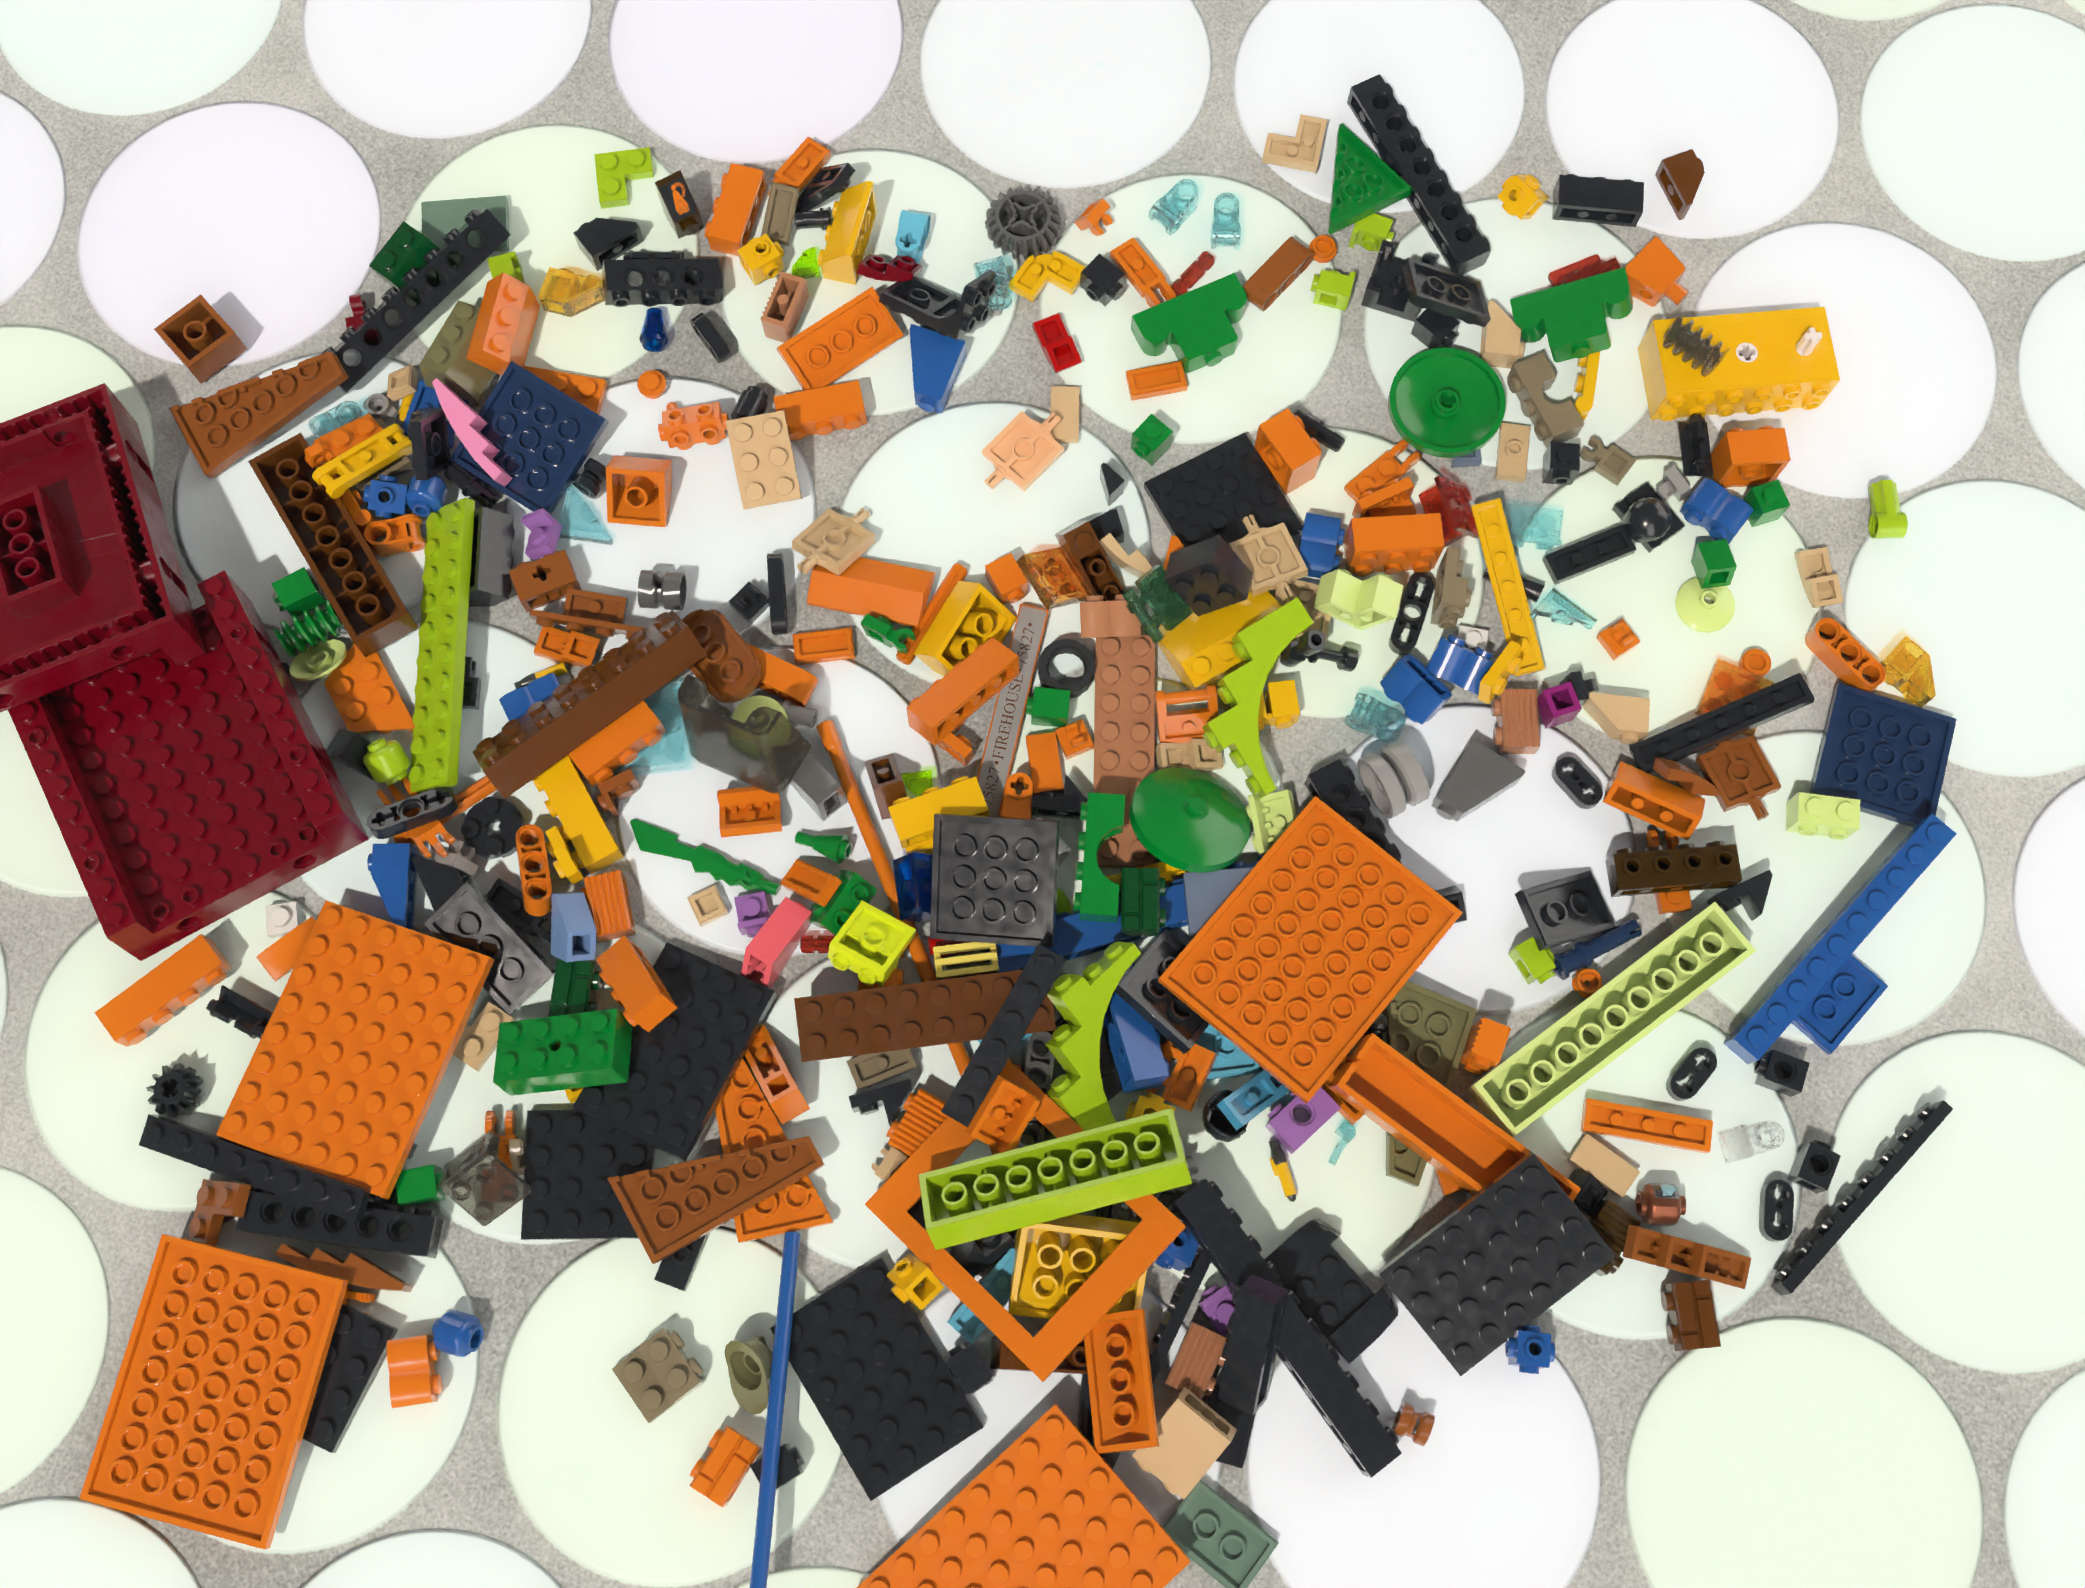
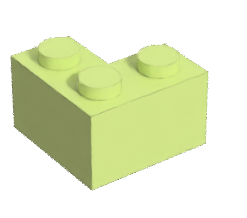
M1336 569L1321 576L1313 608L1354 628L1364 630L1396 619L1404 586L1393 581V578L1386 574H1377L1374 577L1360 580L1353 577L1351 572L1347 570Z

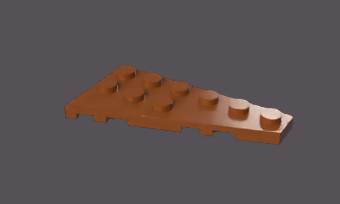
M329 351L303 360L297 366L287 370L281 368L272 371V375L267 377H255L220 389L215 395L206 398L198 397L192 399V403L184 406L175 405L169 407V410L205 476L213 479L349 377L338 357Z
M806 1136L773 1143L768 1146L739 1150L734 1153L715 1155L607 1179L651 1263L656 1264L825 1166L811 1138Z

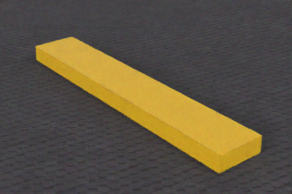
M1497 498L1472 505L1471 508L1507 645L1511 640L1522 645L1520 658L1523 659V662L1515 676L1520 677L1543 671L1545 666L1501 499Z

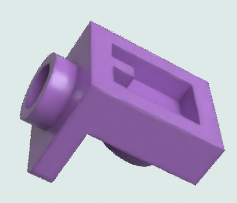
M543 508L523 515L521 523L531 531L525 554L533 561L547 554L554 553L562 525Z
M764 891L734 897L738 917L737 925L741 935H747L749 938L755 937L769 919L770 914Z
M1216 1283L1201 1294L1204 1301L1198 1305L1216 1332L1223 1336L1229 1332L1227 1324L1234 1312L1235 1303L1232 1302L1233 1296L1228 1285L1226 1284L1220 1289Z

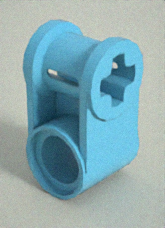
M906 210L901 211L895 238L897 255L911 257L915 260V263H920L925 241L929 234L930 214Z

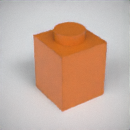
M1011 553L985 565V577L998 600L1003 605L1008 602L1014 604L1022 600L1025 594L1028 593V581Z

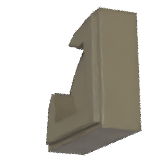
M509 1139L512 1169L516 1175H524V1169L526 1168L524 1166L526 1142L522 1139Z

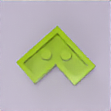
M650 147L594 154L601 209L629 205L627 181L654 177Z

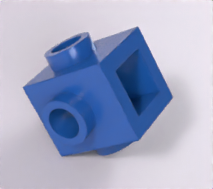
M379 475V480L373 479L370 485H365L363 501L368 503V509L375 510V516L393 518V513L405 515L408 511L406 504L408 484L397 483L398 477ZM385 491H387L390 495V499L388 502H386L382 497Z
M1187 1227L1156 1259L1155 1263L1166 1269L1173 1268L1179 1272L1191 1266L1199 1244Z
M1531 1325L1517 1330L1516 1334L1511 1338L1509 1337L1505 1344L1508 1365L1519 1366V1372L1539 1374V1369L1549 1368L1550 1362H1554L1555 1343L1551 1342V1334L1541 1333V1327ZM1531 1343H1535V1356L1529 1352V1345Z

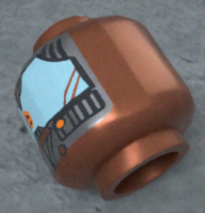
M1648 1183L1643 1186L1641 1191L1636 1193V1213L1638 1217H1642L1647 1225L1673 1226L1678 1223L1680 1215H1685L1686 1199L1685 1196L1680 1195L1678 1188L1673 1184Z

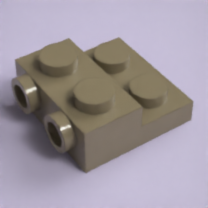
M1453 547L1447 548L1437 569L1430 624H1436L1438 627L1447 630L1456 628V622L1459 618H1463L1465 607H1469L1472 590L1467 589L1468 578L1461 577L1463 560H1459L1460 549Z
M666 1328L661 1329L637 1347L634 1353L612 1368V1371L648 1423L655 1421L704 1383L700 1376L704 1373L702 1367L694 1357L687 1358L682 1350L685 1343L675 1330L669 1332Z

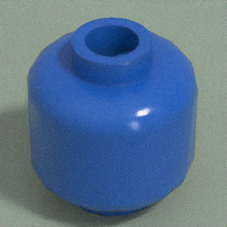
M414 475L408 485L406 504L416 515L422 517L429 516L430 513H436L444 506L448 488L439 475H435L429 480H416V475Z
M449 1310L435 1321L432 1327V1335L434 1336L435 1347L441 1352L456 1357H466L480 1347L484 1337V1330L476 1316L459 1310Z

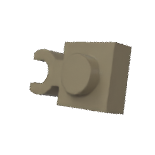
M1591 437L1588 445L1595 450L1594 452H1590L1586 448H1583L1580 452V457L1583 460L1597 463L1593 469L1595 472L1616 486L1619 485L1636 462L1635 459L1613 444L1606 450L1603 448L1602 442L1596 437Z

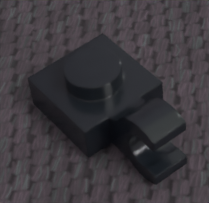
M465 656L462 709L478 710L481 680L479 677H474L476 661H472V657Z

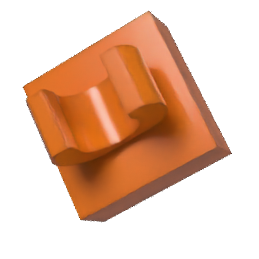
M1103 198L1091 203L1074 223L1081 231L1090 228L1093 235H1102L1104 231L1099 227V221H1102L1105 226L1113 223L1112 218L1105 214L1110 205Z
M1623 618L1600 632L1596 637L1614 661L1640 643V640Z
M1082 719L1054 731L1066 760L1094 749L1093 741Z

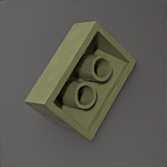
M458 300L419 366L425 386L434 388L432 382L437 378L460 398L479 404L496 373L466 359L480 307Z

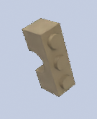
M1544 352L1513 364L1507 376V384L1510 391L1515 393L1521 402L1523 414L1529 417L1534 425L1536 437L1539 441H1543L1546 448H1548L1550 442L1563 443L1577 437L1585 423L1571 400L1561 404H1553L1544 398L1542 392L1551 388L1557 375Z

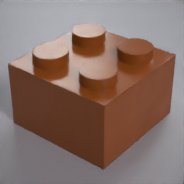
M201 294L154 328L169 349L201 384L247 350L237 334Z

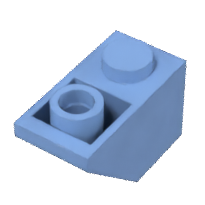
M582 891L552 893L551 955L565 962L596 959V927L584 892Z

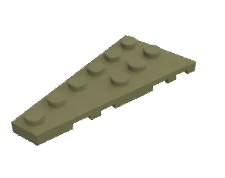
M1407 981L1387 1005V1044L1448 1090H1451L1477 1009ZM1386 1131V1176L1413 1187H1418L1427 1161Z

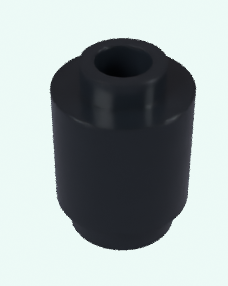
M748 386L746 390L742 391L731 413L732 420L764 414L768 406L767 393L758 387Z

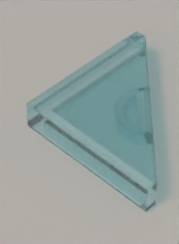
M570 484L567 488L560 519L562 530L559 538L612 545L613 540L574 486Z
M1555 588L1546 595L1529 615L1532 619H1535L1537 616L1551 618V622L1571 626L1574 622L1580 623L1589 630L1598 621Z

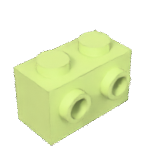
M1798 792L1786 803L1785 831L1797 832L1804 836L1821 835L1835 840H1844L1860 829V800Z

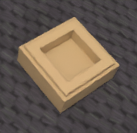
M411 364L388 375L387 396L393 402L417 392L418 369Z
M716 885L687 897L700 927L729 914Z

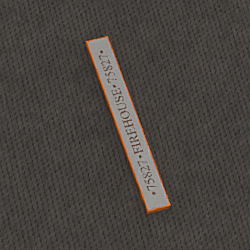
M1023 604L1019 606L1009 647L1019 657L1020 674L998 692L977 777L989 809V816L1000 817L1006 782L1010 776L1027 706V698L1030 694L1049 615V610Z

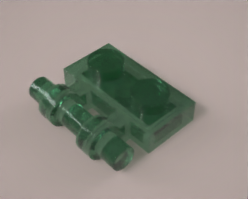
M1158 564L1134 582L1140 590L1138 595L1135 594L1132 588L1122 593L1123 598L1127 602L1126 608L1131 614H1135L1141 623L1140 629L1144 635H1149L1153 643H1157L1164 638L1159 630L1161 624L1165 630L1171 631L1193 613L1182 598L1164 580L1166 571L1162 565ZM1147 602L1155 613L1153 616H1150L1144 607Z

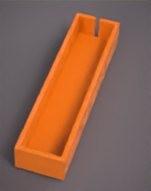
M1373 1033L1361 1038L1347 1058L1351 1062L1343 1064L1328 1086L1329 1089L1472 1196L1530 1152L1529 1149ZM1535 1155L1573 1202L1581 1188Z

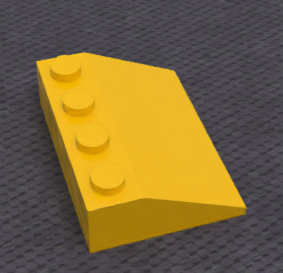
M1249 590L1247 600L1199 617L1185 603L1147 624V628L1152 635H1155V641L1187 691L1205 689L1206 685L1217 686L1219 680L1246 664L1244 659L1240 660L1235 655L1232 649V644L1234 643L1231 639L1238 632L1282 607V605L1268 591L1252 596Z
M1074 1214L1017 1229L1008 1312L1011 1315L1051 1319L1140 1222ZM1147 1270L1107 1314L1141 1308Z

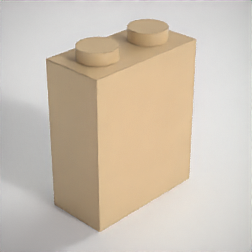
M1186 1387L1181 1390L1156 1422L1159 1446L1135 1450L1132 1454V1457L1137 1461L1141 1469L1155 1475L1162 1481L1164 1487L1170 1493L1180 1496L1183 1500L1231 1443L1237 1431L1235 1427Z

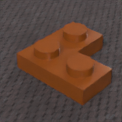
M203 1179L201 1188L197 1193L194 1216L188 1227V1239L217 1246L224 1216L243 1218L251 1185Z

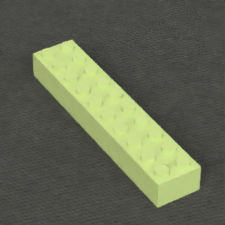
M1714 902L1466 1091L1491 1122L1511 1137H1514L1756 952V950L1719 905Z

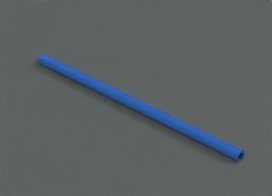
M785 1232L749 1588H767L801 1233Z

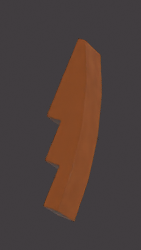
M1633 1225L1628 1227L1622 1257L1742 1289L1746 1287L1752 1259L1748 1256Z
M283 1243L275 1253L276 1256L299 1268L349 1280L348 1284L375 1290L409 1293L414 1288L412 1285L359 1254L350 1253L346 1261L327 1250L316 1248L310 1257L294 1246Z

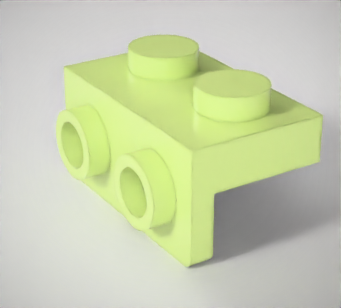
M1289 789L1268 794L1261 799L1254 794L1248 796L1249 805H1247L1246 811L1250 822L1253 823L1255 833L1252 834V843L1260 855H1265L1297 818L1293 794Z

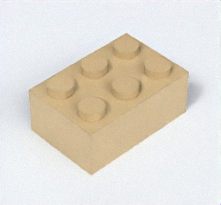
M785 411L725 421L743 509L802 499Z

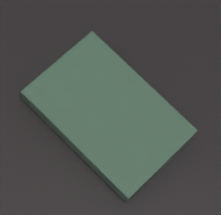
M504 195L421 202L422 234L440 248L445 243L443 240L444 236L455 227L459 230L466 223L463 220L464 217L474 208L478 211L487 208L509 232L507 197ZM471 231L468 234V243L472 247L478 246L480 242L478 233ZM509 238L495 251L509 250ZM451 250V251L448 253V255H453V254H458V253H457L456 251H454V250Z
M1202 1480L1180 1502L1163 1526L1184 1553L1225 1588H1247L1279 1544V1542Z

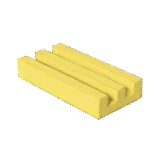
M969 942L933 947L937 980L999 972L996 944ZM990 949L989 953L949 958H941L940 956L944 954ZM992 960V965L942 971V966Z

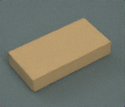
M1051 386L1050 415L1052 412L1056 413V416L1060 417L1061 422L1050 433L1058 443H1078L1080 387Z
M1585 1134L1567 1159L1581 1171L1589 1173L1602 1186L1620 1199L1625 1196L1640 1173L1639 1170L1589 1134Z

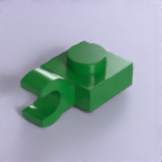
M866 614L860 623L868 637L890 648L893 646L903 654H907L908 649L904 644H901V641L904 638L916 640L912 630L908 628L893 630L892 623L881 616L875 618Z

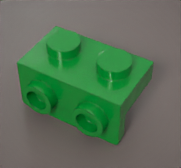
M842 869L834 874L842 883L827 905L823 907L813 903L810 909L812 911L810 922L816 927L827 929L835 936L861 901L869 904L877 892L874 886L856 872Z

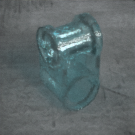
M1190 179L1178 181L1162 198L1156 201L1148 213V218L1152 221L1156 220L1165 227L1167 234H1174L1183 222L1197 209L1198 185ZM1181 196H1189L1191 198L1182 199Z
M1221 193L1214 202L1210 248L1215 249L1216 246H1227L1239 250L1241 236L1239 200L1232 193ZM1221 209H1228L1231 212L1225 213Z
M1002 256L973 263L976 278L989 269L996 272L994 279L996 288L989 299L988 306L998 311L1008 308L1012 303V296L1008 288L1010 280Z
M344 401L327 412L313 417L309 421L308 427L316 440L320 436L366 414L362 412L356 402Z
M1357 693L1354 698L1356 703L1350 715L1345 717L1344 723L1356 731L1371 735L1383 742L1389 743L1398 740L1406 721L1402 711L1382 703L1370 695ZM1393 721L1397 728L1388 729L1383 725V722Z

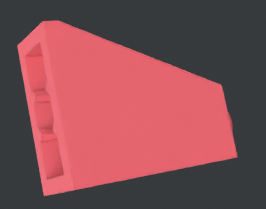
M785 897L746 947L741 976L771 989L807 932L812 911L808 910L803 904Z

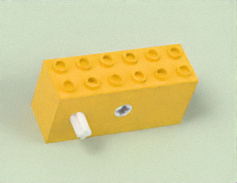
M1825 307L1653 320L1637 347L1651 420L1661 419L1666 422L1681 417L1690 418L1696 414L1702 415L1703 418L1706 415L1727 417L1734 413L1743 412L1753 415L1768 410L1785 412L1793 408L1812 410L1818 408L1840 381Z

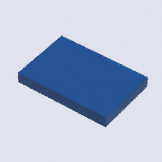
M1850 955L1793 1020L1792 1024L1825 1053L1830 1055L1888 988V985L1855 957Z

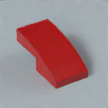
M1059 313L1032 323L1037 340L1055 374L1082 363L1071 336H1068Z

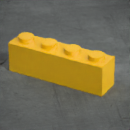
M568 754L532 779L538 791L544 790L549 799L544 803L553 818L558 815L562 823L558 829L566 843L572 841L576 851L571 854L580 869L585 867L592 875L624 857Z

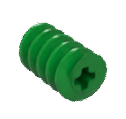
M328 599L325 600L326 610H322L316 604L314 605L315 615L312 616L305 609L303 610L304 620L301 621L295 615H292L293 625L289 626L284 620H281V630L278 631L274 628L280 644L290 657H296V647L301 652H306L308 650L307 642L311 646L317 647L319 645L318 637L324 642H328L330 640L329 631L334 636L339 637L341 635L340 626L345 630L344 625Z

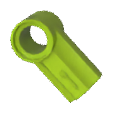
M1881 480L1871 483L1868 487L1872 512L1868 523L1870 537L1873 539L1905 537L1908 519L1905 512L1900 511L1897 484L1892 480Z

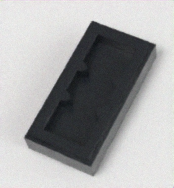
M708 1234L663 1259L654 1280L686 1292Z

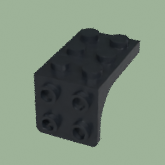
M989 269L968 283L963 289L961 298L915 276L912 280L895 282L881 291L879 302L888 306L894 312L902 313L912 318L918 324L927 325L937 330L939 334L957 340L966 333H970L973 328L980 323H984L988 318L990 312L988 307L989 299L996 288V282H994L996 272Z

